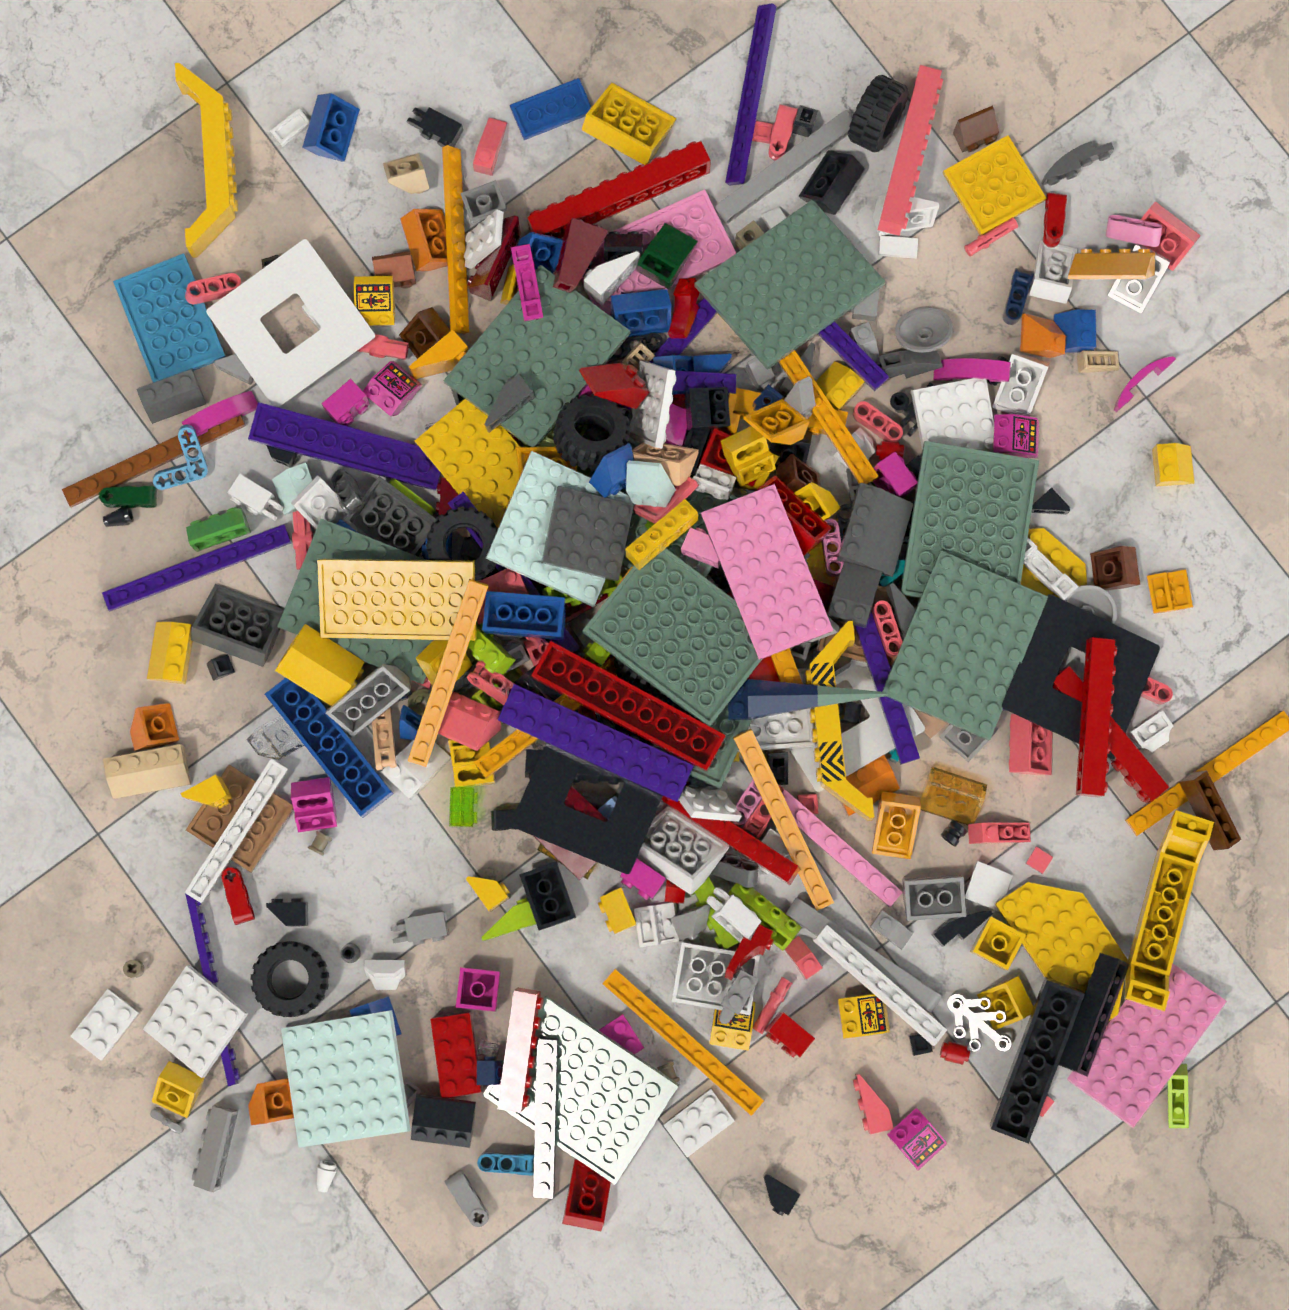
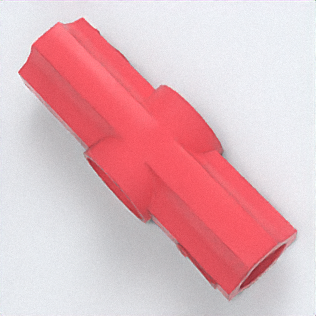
M375 334L374 339L357 351L369 353V355L378 358H385L387 356L406 360L409 343L391 340L386 336Z
M298 511L293 512L294 533H292V541L296 553L297 570H300L312 542L313 532L311 531V524Z

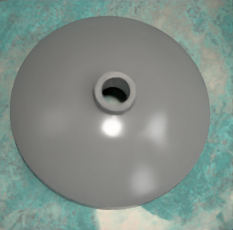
M929 307L917 308L905 313L898 320L895 327L896 338L900 345L910 351L921 353L941 348L950 340L953 333V324L950 317L939 309Z
M1079 586L1077 590L1064 600L1083 610L1087 609L1088 612L1113 624L1116 623V604L1112 596L1098 586Z

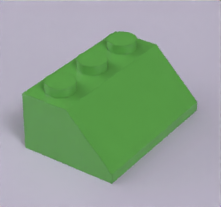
M238 507L230 508L227 510V513L222 515L213 514L208 517V520L202 522L201 520L193 521L190 523V526L186 527L189 544L196 552L251 533L245 513L242 508L238 509Z

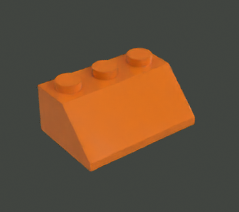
M413 209L401 217L400 220L416 271H432L448 266L446 222L443 211L441 209Z
M885 755L846 776V780L864 796L872 798L873 803L880 800L881 791L893 793L900 789ZM841 802L848 817L856 813Z

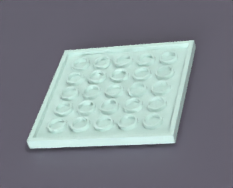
M531 451L486 559L592 607L595 606L605 578L541 562L557 487L561 486L603 496L589 483L591 478ZM620 491L614 496L606 497L635 505L628 495Z
M392 1010L281 1028L299 1148L411 1131Z

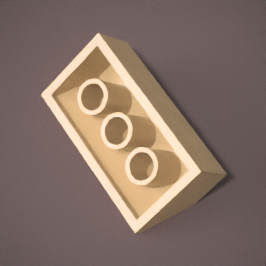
M181 744L103 759L105 776L113 799L191 785L185 746Z

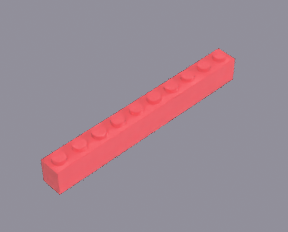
M923 65L919 67L877 229L879 231L900 236L901 230L906 229L908 218L905 215L910 213L912 202L909 199L910 197L914 198L916 186H913L914 181L918 182L920 175L917 167L922 166L924 159L921 151H925L928 140L925 139V136H929L932 124H929V120H933L936 109H933V104L937 105L940 94L936 92L937 89L941 90L943 79L940 78L942 70Z

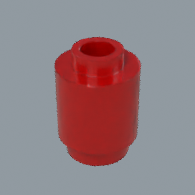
M881 441L876 446V456H879V460L885 459L894 452L903 458L904 445H900L899 442Z
M951 1041L942 1043L940 1058H944V1061L963 1065L964 1061L968 1062L970 1050H967V1045Z

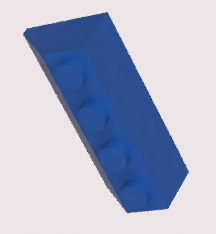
M486 592L482 628L486 634L564 639V597Z

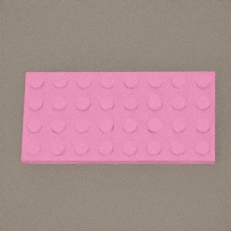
M705 189L614 230L620 234H627L632 231L643 234V253L664 223L698 241L671 288L677 285L679 278L697 277L718 267L736 254ZM604 240L593 257L592 270L596 266L607 263L604 260ZM635 269L612 295L667 288L640 274ZM584 277L581 278V282H582L583 286H584V279H585ZM588 295L594 305L611 316V296L601 306Z
M775 484L701 513L759 660L833 631Z
M1172 964L1169 976L1170 994L1165 1011L1126 1000L1120 1007L1118 1015L1111 1019L1106 1026L1088 1077L1072 1071L1067 1078L1070 1083L1132 1128L1136 1126L1227 1002L1174 964Z

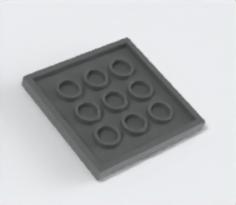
M558 486L541 563L618 581L634 505Z

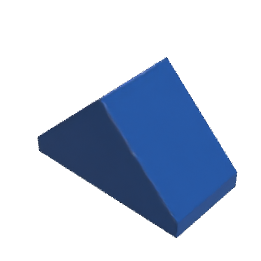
M406 705L402 706L399 720L400 739L415 740L422 717Z

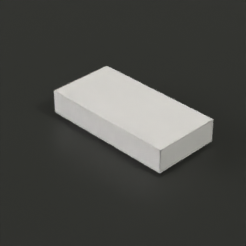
M299 108L270 130V133L283 147L307 129L310 120Z
M880 236L879 256L917 258L918 238Z

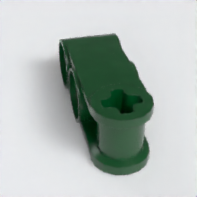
M155 486L106 487L99 492V499L108 508L157 507V488ZM109 494H111L113 498H110L109 501H107L105 498H108Z

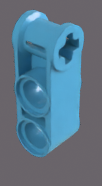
M483 1153L478 1158V1167L483 1172L534 1176V1154ZM484 1157H489L492 1160V1165L488 1168L481 1165V1159ZM504 1158H509L512 1161V1166L508 1169H504L501 1166V1161Z

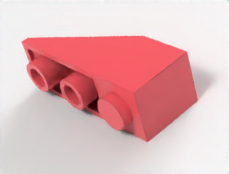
M1030 823L968 824L969 844L1031 842Z
M855 1074L856 1079H853L855 1091H859L861 1098L857 1099L860 1111H864L865 1118L862 1119L864 1130H868L869 1134L892 1130L893 1123L889 1108L861 1075Z

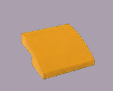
M729 393L730 426L722 427L720 431L732 436L737 432L740 415L733 413L737 395Z
M1186 569L1147 576L1154 614L1193 608Z

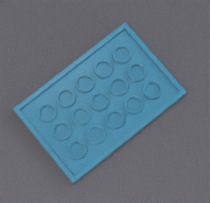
M184 253L113 281L153 382L191 368L195 371L226 357L211 318L206 312L205 303L190 304L185 299L187 286L190 282L195 281V278ZM190 291L193 295H199L197 291Z

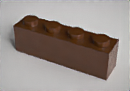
M1208 771L1193 772L1179 781L1196 817L1214 822L1209 840L1213 851L1229 849L1242 840Z

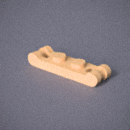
M389 707L372 721L377 770H382L383 767L389 766L390 768L397 767L391 707ZM389 755V759L382 760V756Z

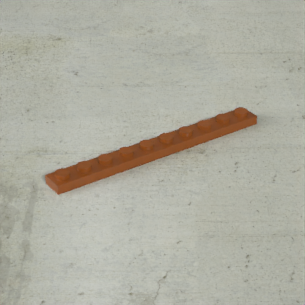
M241 415L208 429V432L198 436L201 447L246 425ZM185 431L182 436H186L188 443H191V440L187 432ZM178 435L63 488L62 491L69 506L72 508L98 496L103 488L117 487L183 456L184 453ZM194 447L189 448L188 451H187V453H190V452L196 450V448H194Z

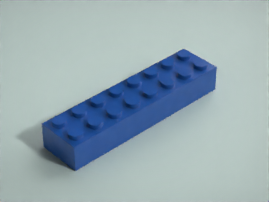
M284 678L264 694L360 817L364 818L393 795L390 788L341 726L326 714L327 709L318 697L288 678Z

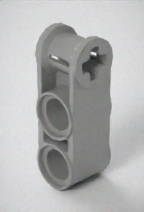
M460 1170L445 1180L447 1188L455 1197L456 1202L466 1214L471 1224L475 1227L484 1226L488 1222L489 1214L464 1172ZM476 1212L484 1215L482 1223L481 1221H475Z

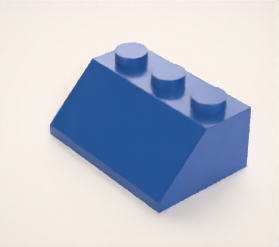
M332 93L317 95L302 148L318 156L345 162L360 109Z
M662 289L612 295L611 316L630 330L631 334L628 337L650 333H667L671 325V301L668 290Z

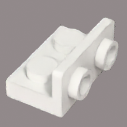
M701 464L696 475L692 478L699 485L695 489L696 491L712 494L717 499L726 500L729 499L736 482V477Z

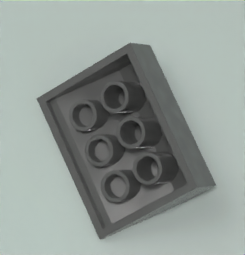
M379 476L364 494L365 503L356 507L353 513L345 518L344 522L362 535L419 556L422 552V544L426 545L427 534L431 529L430 526L437 519Z
M860 483L856 490L837 561L843 563L845 561L878 570L883 575L893 577L913 503L880 488Z
M215 584L192 625L191 640L264 667L281 629L277 626L284 609Z

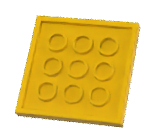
M1009 135L942 172L979 235L988 233L995 227L1011 218L1019 216L1047 199Z

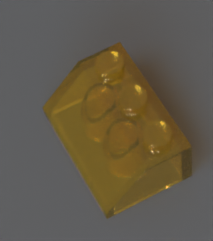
M931 766L920 797V810L949 820H955L967 826L968 824H974L985 800L987 784Z

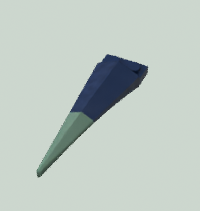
M748 679L728 703V720H752L820 706L884 697L888 693Z

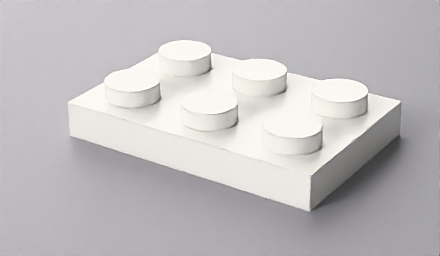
M497 209L471 232L467 233L465 239L467 245L464 253L465 267L472 269L501 245L502 211Z
M318 475L291 502L296 510L315 529H317L321 518L336 524L340 519L344 521L348 516L341 508L337 494Z
M686 787L679 799L691 818L739 822L742 816L736 805L729 799L727 793L721 790L711 791Z
M107 989L70 1037L99 1060L103 1061L140 1013L112 990Z
M709 1089L666 1122L664 1127L686 1157H689L731 1125L734 1119L714 1092Z

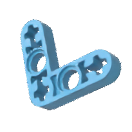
M183 425L178 431V438L187 463L156 472L153 477V484L157 489L165 490L200 480L207 475V463L196 431L191 425ZM184 430H187L188 433H191V443H188L186 436H182L184 434ZM194 447L198 449L199 453L192 457L188 455L187 451L189 448ZM197 460H198L199 467H200V468H204V469H202V473H199L198 471H194V470H196L195 461H197ZM182 470L186 473V477L184 479H177L175 473ZM169 473H172V480L174 482H171V478H169ZM160 476L166 479L165 484L157 482Z

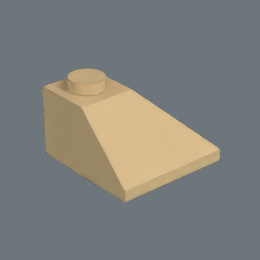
M419 153L383 163L388 183L410 194H420L430 189Z

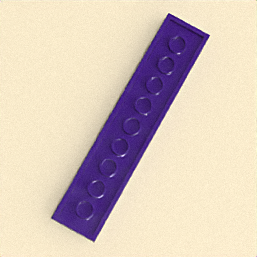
M258 402L248 437L249 441L385 478L396 479L400 482L436 491L441 473L417 445Z
M515 684L498 718L499 721L676 802L679 801L694 768L692 764Z

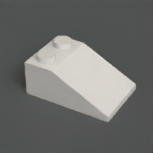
M887 193L878 196L873 213L876 230L878 229ZM910 197L909 201L912 202L910 213L905 215L908 218L907 226L901 232L933 227L939 203ZM877 230L878 236L891 234Z
M1040 240L1029 296L1066 304L1073 284V279H1068V274L1075 253H1077V248L1059 244L1054 248H1050Z
M1136 244L1132 252H1138V249L1148 248L1143 245ZM1155 252L1154 276L1147 279H1117L1108 296L1142 313L1171 260Z
M636 251L596 266L594 270L590 269L584 276V291L602 306L636 269L637 263L640 260V253Z
M1013 350L1009 360L1011 363L1009 382H1001L992 408L1009 414L1030 417L1049 363Z
M413 740L396 756L397 767H385L381 773L412 800L451 759L436 743H434L426 767L408 761Z

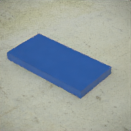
M579 78L510 105L523 140L583 118L592 108Z

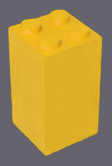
M304 624L286 650L275 671L332 706L346 695L347 691H351L356 686L357 682L355 679L358 680L364 670L361 668L365 661L329 638H321V634L318 631Z

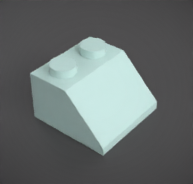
M629 460L627 462L626 492L631 501L636 505L666 507L676 489L661 463Z
M307 463L288 468L272 479L280 504L284 507V515L297 511L291 502L313 481Z

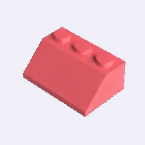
M1156 201L1141 218V220L1162 225L1159 246L1145 247L1171 260L1168 268L1172 271L1201 236Z
M453 691L438 734L478 751L501 731V721L498 720L500 711Z
M1011 714L1009 772L1051 775L1053 732L1018 715Z

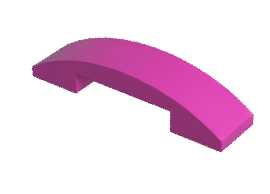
M530 244L511 247L524 321L544 318Z
M1174 356L1162 358L1141 369L1120 393L1114 411L1117 413L1134 397L1130 390L1149 373L1154 371L1159 376L1176 358Z
M990 359L941 360L943 367L934 370L933 380L939 381L976 378L988 379L990 382H1009L1011 363Z
M252 391L244 392L204 408L182 421V425L188 424L194 427L198 437L208 432V429L241 414L244 416L255 411L258 402Z

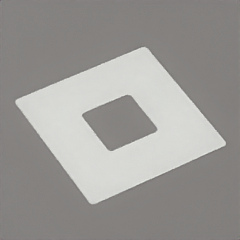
M303 239L206 311L269 402L275 407L283 405L375 338V333L306 239ZM296 293L320 324L321 329L289 353L284 354L260 319Z
M813 654L806 658L801 669L807 668L809 670ZM851 660L850 667L835 676L836 685L847 680L853 689L876 691L867 663ZM878 697L861 700L870 717L841 734L846 776L895 748ZM902 704L913 737L924 732L925 726L914 709ZM816 743L814 747L789 748L815 791L820 792L824 790L821 787V783L816 780V768H819L818 762L814 761L813 751L814 748H817Z

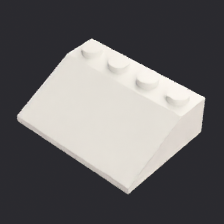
M667 806L653 819L637 859L692 895L706 881L729 849V845Z
M681 942L672 1002L722 1010L724 1006L721 1005V1002L738 974L737 972L732 981L725 978L726 969L735 951ZM756 955L751 958L739 971L742 970L756 978L760 956ZM754 989L742 1008L741 1014H751Z

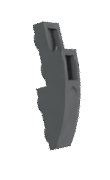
M1090 141L1071 150L1049 169L1041 182L1042 185L1049 184L1051 186L1064 178L1067 180L1073 179L1079 173L1081 166L1086 167L1092 164V161L1098 159L1099 161H1104L1110 158L1114 150L1112 142L1094 148Z
M910 350L881 355L879 356L880 361L875 362L889 378L905 374L906 378H910L943 367L938 351L924 353Z

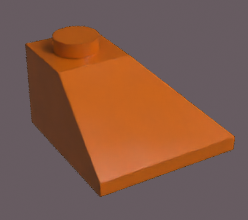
M1025 313L1022 314L1021 352L1046 358L1065 354L1066 335L1055 321Z
M170 703L137 707L135 709L130 729L134 751L151 749L179 741Z
M288 1078L256 1085L248 1105L251 1125L294 1118Z

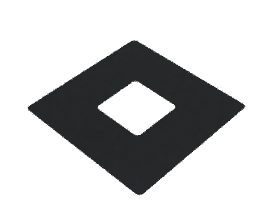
M1052 594L1047 595V601L1022 663L1019 662L1002 702V708L1079 744L1082 702L1055 690L1053 683L1069 647L1085 653L1087 639L1092 637L1115 640L1117 654L1114 657L1113 664L1116 666V672L1112 678L1114 694L1111 696L1113 712L1110 716L1126 734L1159 653L1160 646ZM1111 751L1107 754L1109 759L1116 758Z
M546 742L511 821V826L614 870L630 874L663 795ZM581 764H587L624 780L622 790L607 822L569 808L564 804Z

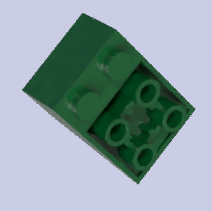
M664 223L638 261L636 271L670 290L698 241Z

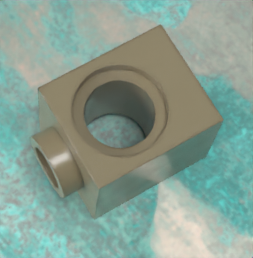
M753 220L736 233L735 244L742 250L763 235L764 232ZM751 235L754 239L746 241L744 236Z

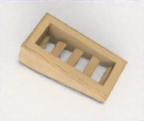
M640 341L620 363L628 366L627 362L630 360L638 370L639 363L632 358L634 355L641 361L650 362L655 354ZM641 350L647 356L643 358L638 351Z
M1118 351L1080 352L1077 354L1078 372L1118 371ZM1108 357L1111 359V365L1108 364Z

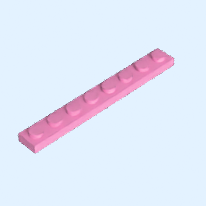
M783 790L782 794L798 828L882 902L891 907L903 892L790 793Z

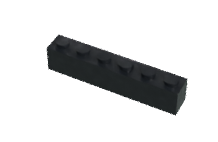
M1103 953L1099 954L1058 1064L1059 1066L1088 1077L1130 964Z

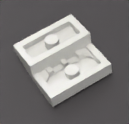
M977 861L965 892V899L1000 912L995 903L1006 896L1013 875Z
M676 903L634 908L640 947L681 942L670 919L677 915Z

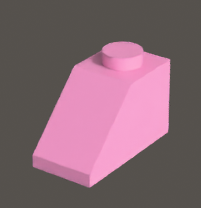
M690 528L681 547L682 554L718 568L719 558L709 535L706 534L707 532L700 528Z

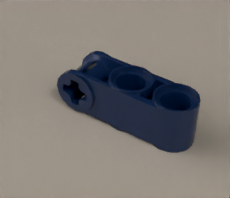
M1015 268L1003 312V320L1006 324L1014 325L1019 321L1034 273L1028 274ZM1014 293L1020 294L1021 297H1022V299H1021V300L1015 299V298L1013 297V294H1014ZM1008 311H1014L1017 317H1010Z

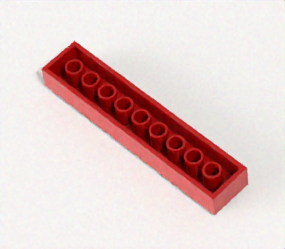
M693 141L681 150H672L663 158L661 156L656 157L647 165L640 164L631 172H622L615 179L604 180L599 183V186L594 188L588 187L582 193L576 196L574 194L570 195L560 203H551L542 211H533L527 217L529 230L534 233L563 238L566 225L572 218L582 219L585 223L591 225L709 174L711 160L702 141L697 143Z
M552 641L549 642L531 675L533 679L705 772L710 768L726 738V735Z

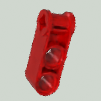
M1048 192L1045 202L1043 242L1047 247L1054 248L1058 246L1063 235L1067 195Z
M232 867L224 869L221 878L234 924L239 925L255 920L254 911L250 904L248 891L240 870ZM230 871L236 874L233 881L227 878L230 875Z

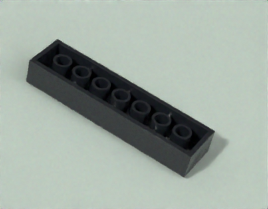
M1048 977L1044 978L991 1119V1130L1029 1144L1085 993L1082 990Z

